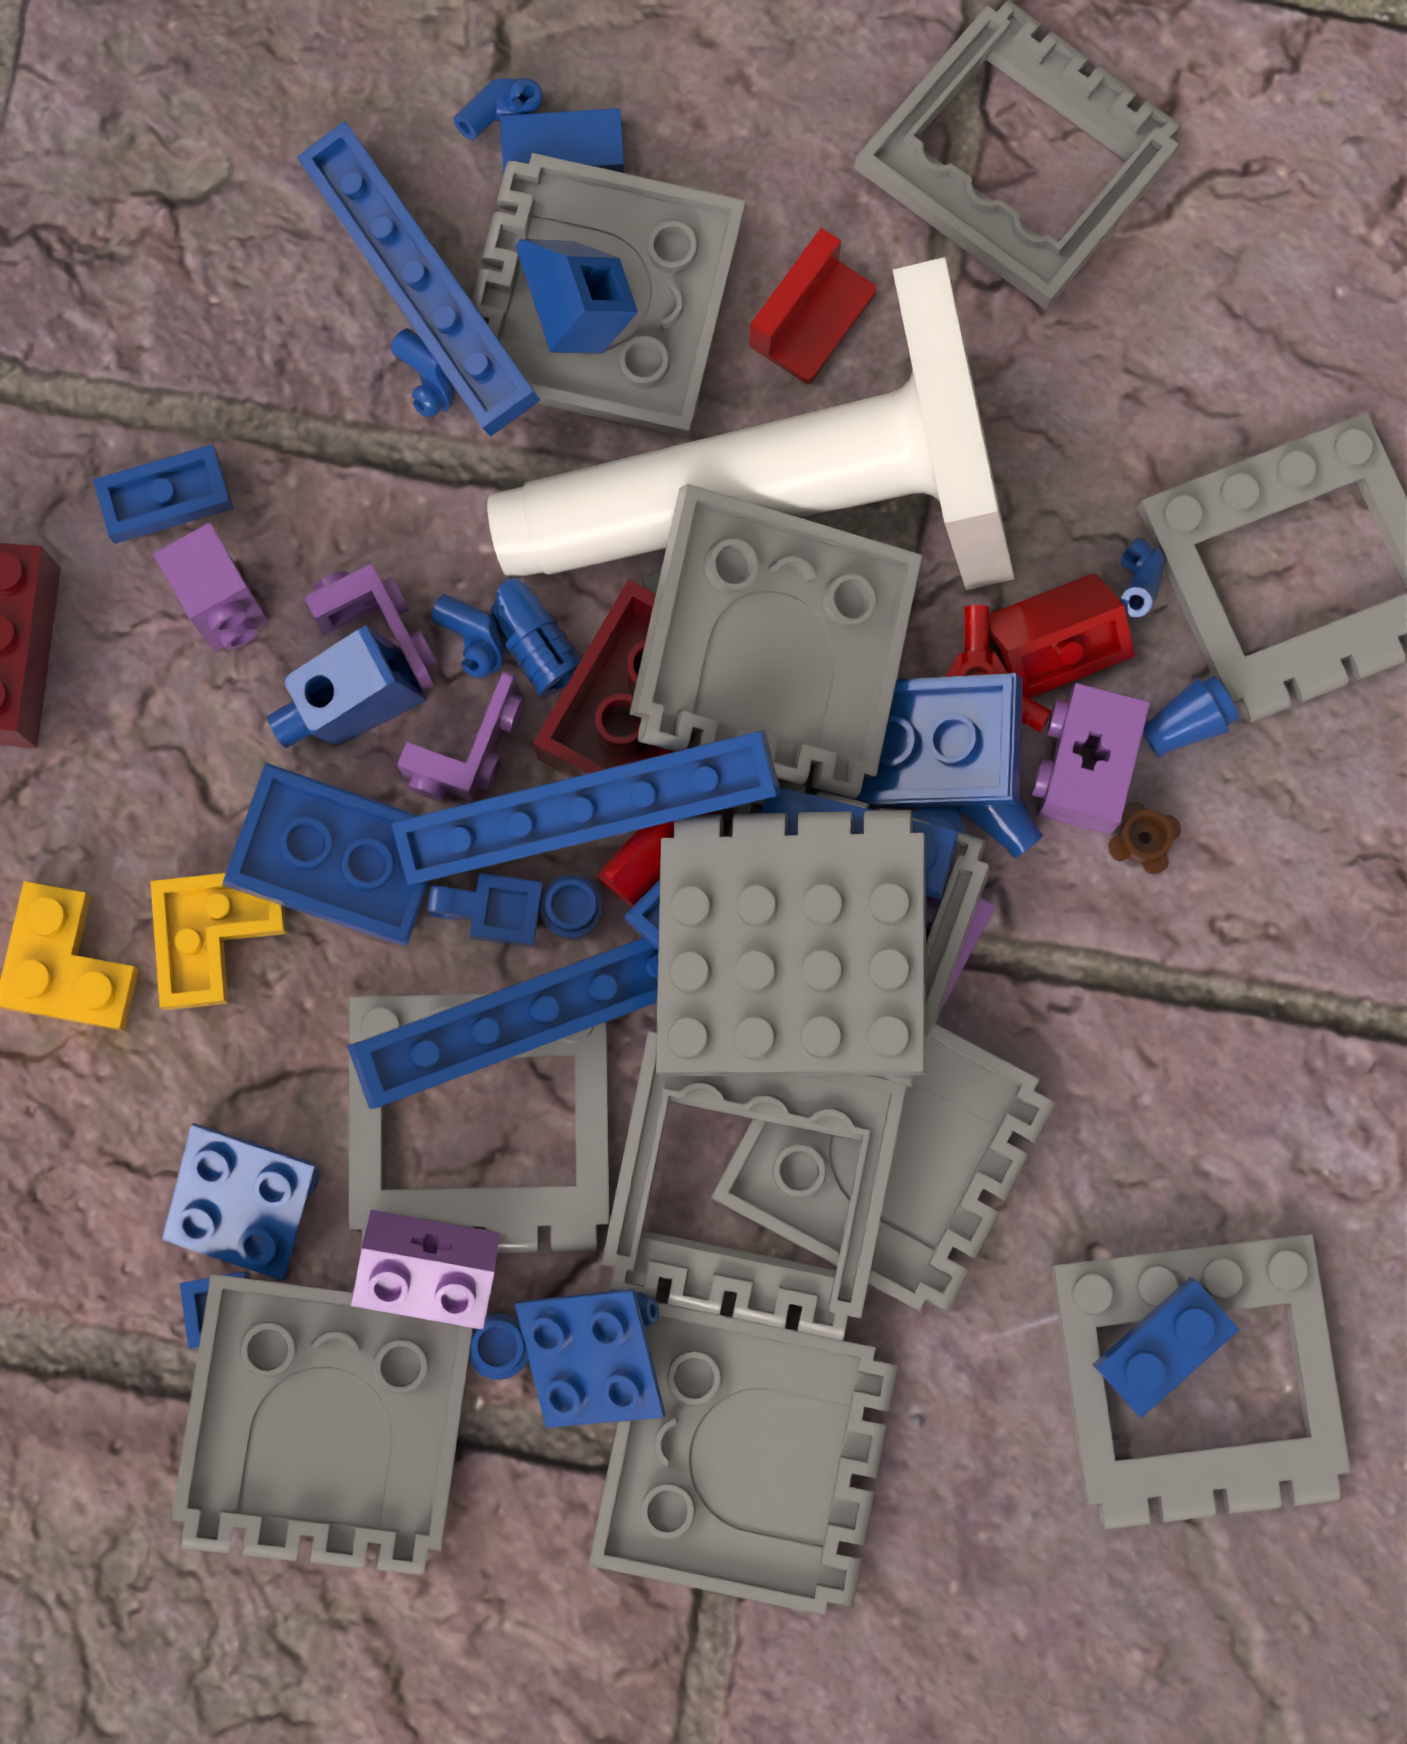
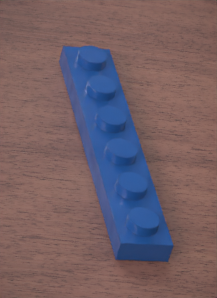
M346 121L298 155L297 159L483 430L491 437L540 401L538 395Z
M763 729L402 819L391 823L408 886L775 797L781 794L766 731Z
M640 938L347 1045L369 1109L379 1108L657 1003L659 951L645 938Z

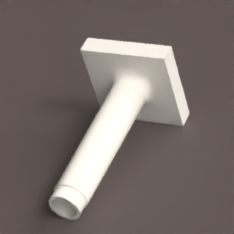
M945 257L893 269L913 368L910 379L902 388L891 393L526 482L523 487L490 494L487 499L489 527L498 561L506 577L511 580L512 577L518 579L540 573L550 575L666 549L679 488L686 484H691L799 518L909 494L925 493L940 501L946 530L966 590L1014 580L968 354Z

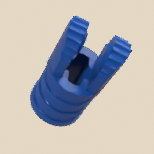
M513 577L511 580L505 579L504 584L501 583L497 590V599H495L490 610L492 612L491 616L495 619V622L498 624L497 628L507 641L505 646L515 656V661L525 671V676L530 683H533L538 695L541 698L549 697L566 687L582 658L578 656L573 644L569 643L567 635L563 629L559 628L554 616L548 614L535 594L530 592L531 588H528L526 583H522L520 579L515 580Z

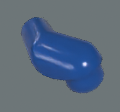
M527 77L492 80L454 116V124L464 137L469 140H475L494 121H500V116L536 114L543 99L542 89L536 81Z
M410 329L400 331L393 339L391 351L393 355L419 373L422 385L417 386L412 392V397L415 399L413 401L415 409L425 417H434L440 410L447 412L456 396L454 386L419 335Z
M1136 538L1120 557L1121 565L1135 573L1121 597V602L1125 605L1127 615L1142 617L1150 611L1158 597L1165 557L1158 546L1154 549L1145 539Z
M446 594L441 595L433 607L431 620L435 624L462 635L465 648L463 657L466 658L461 662L463 669L467 674L475 678H483L488 674L495 673L499 670L504 658V649L495 619L487 612Z

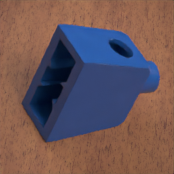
M365 625L288 674L284 679V683L293 701L267 715V720L275 737L284 748L294 745L311 734L337 746L427 701L400 648Z

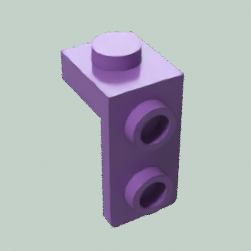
M371 563L351 574H348L347 571H339L328 575L314 586V592L304 596L323 635L380 608L422 692L434 687L427 669L437 665L421 631L410 636L408 635L399 615L409 611V608L393 577L381 582Z
M502 672L466 763L406 742L397 766L404 779L410 781L409 790L438 802H443L446 794L471 803L476 801L481 788L488 791L492 788L502 760V755L495 753L503 730L510 733L514 731L524 705V697L517 695L519 687L515 675Z

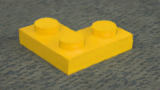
M226 873L150 881L159 1007L163 1010L229 1004L224 941L287 934L285 906L223 886L222 883Z
M23 881L0 979L1 1009L126 1031L139 969L130 965L78 956L91 901L90 895L86 892Z

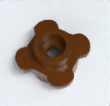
M1139 802L1127 804L1124 807L1121 819L1123 823L1119 833L1108 843L1109 854L1116 861L1122 862L1128 859L1142 865L1148 874H1159L1168 867L1169 859L1166 854L1173 840L1177 839L1181 834L1180 823L1174 816H1165L1156 810L1145 809L1144 805ZM1147 833L1150 836V842L1148 844L1141 843L1139 841V834Z

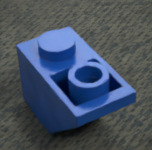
M520 239L515 245L550 352L604 353L638 313L620 258L575 241Z

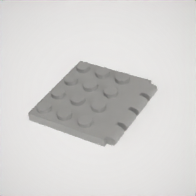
M532 153L529 164L508 161L496 204L502 209L517 213L516 215L503 212H495L493 214L482 256L483 263L502 269V271L479 270L471 301L540 398V401L536 404L690 438L746 211V200ZM520 239L575 241L620 258L638 313L604 353L550 352L515 247Z
M691 484L682 486L678 492L630 715L642 718L638 733L639 742L672 751L687 749L692 731L696 732L693 747L765 729L777 779L803 785L808 778L811 764H814L811 777L812 788L856 799L861 791L863 778L876 777L922 555Z
M912 810L865 811L864 834H854L852 811L799 812L798 835H788L787 813L734 814L732 837H724L722 814L696 815L675 821L674 838H661L656 1073L659 1076L926 1075V838L924 833H913Z
M935 1024L926 1049V1075H917L913 1088L906 1087L868 1284L917 1311L921 1310L926 1300L948 1312L969 1272L966 1268L948 1259L952 1248L972 1259H976L999 1214L993 1208L978 1201L981 1192L984 1191L1001 1201H1006L1029 1156L1024 1151L1009 1144L1008 1140L1011 1134L1029 1143L1035 1144L1055 1103L1034 1091L1040 1079ZM753 1119L711 1199L836 1266L861 1140Z
M210 1274L171 1521L184 1522L180 1549L228 1554L233 1528L245 1529L242 1546L243 1556L296 1561L300 1537L304 1535L312 1536L309 1563L363 1569L368 1543L378 1544L376 1570L423 1575L428 1549L441 1551L473 1328L351 1306L353 1292Z
M657 1302L659 1308L658 1321L656 1324L649 1325L645 1332L666 1416L664 1418L620 1421L617 1423L588 1566L825 1615L828 1602L853 1606L862 1558L839 1553L837 1550L839 1541L865 1545L875 1491L850 1486L852 1474L872 1478L878 1477L887 1425L863 1420L864 1407L890 1412L898 1365L874 1361L876 1347Z

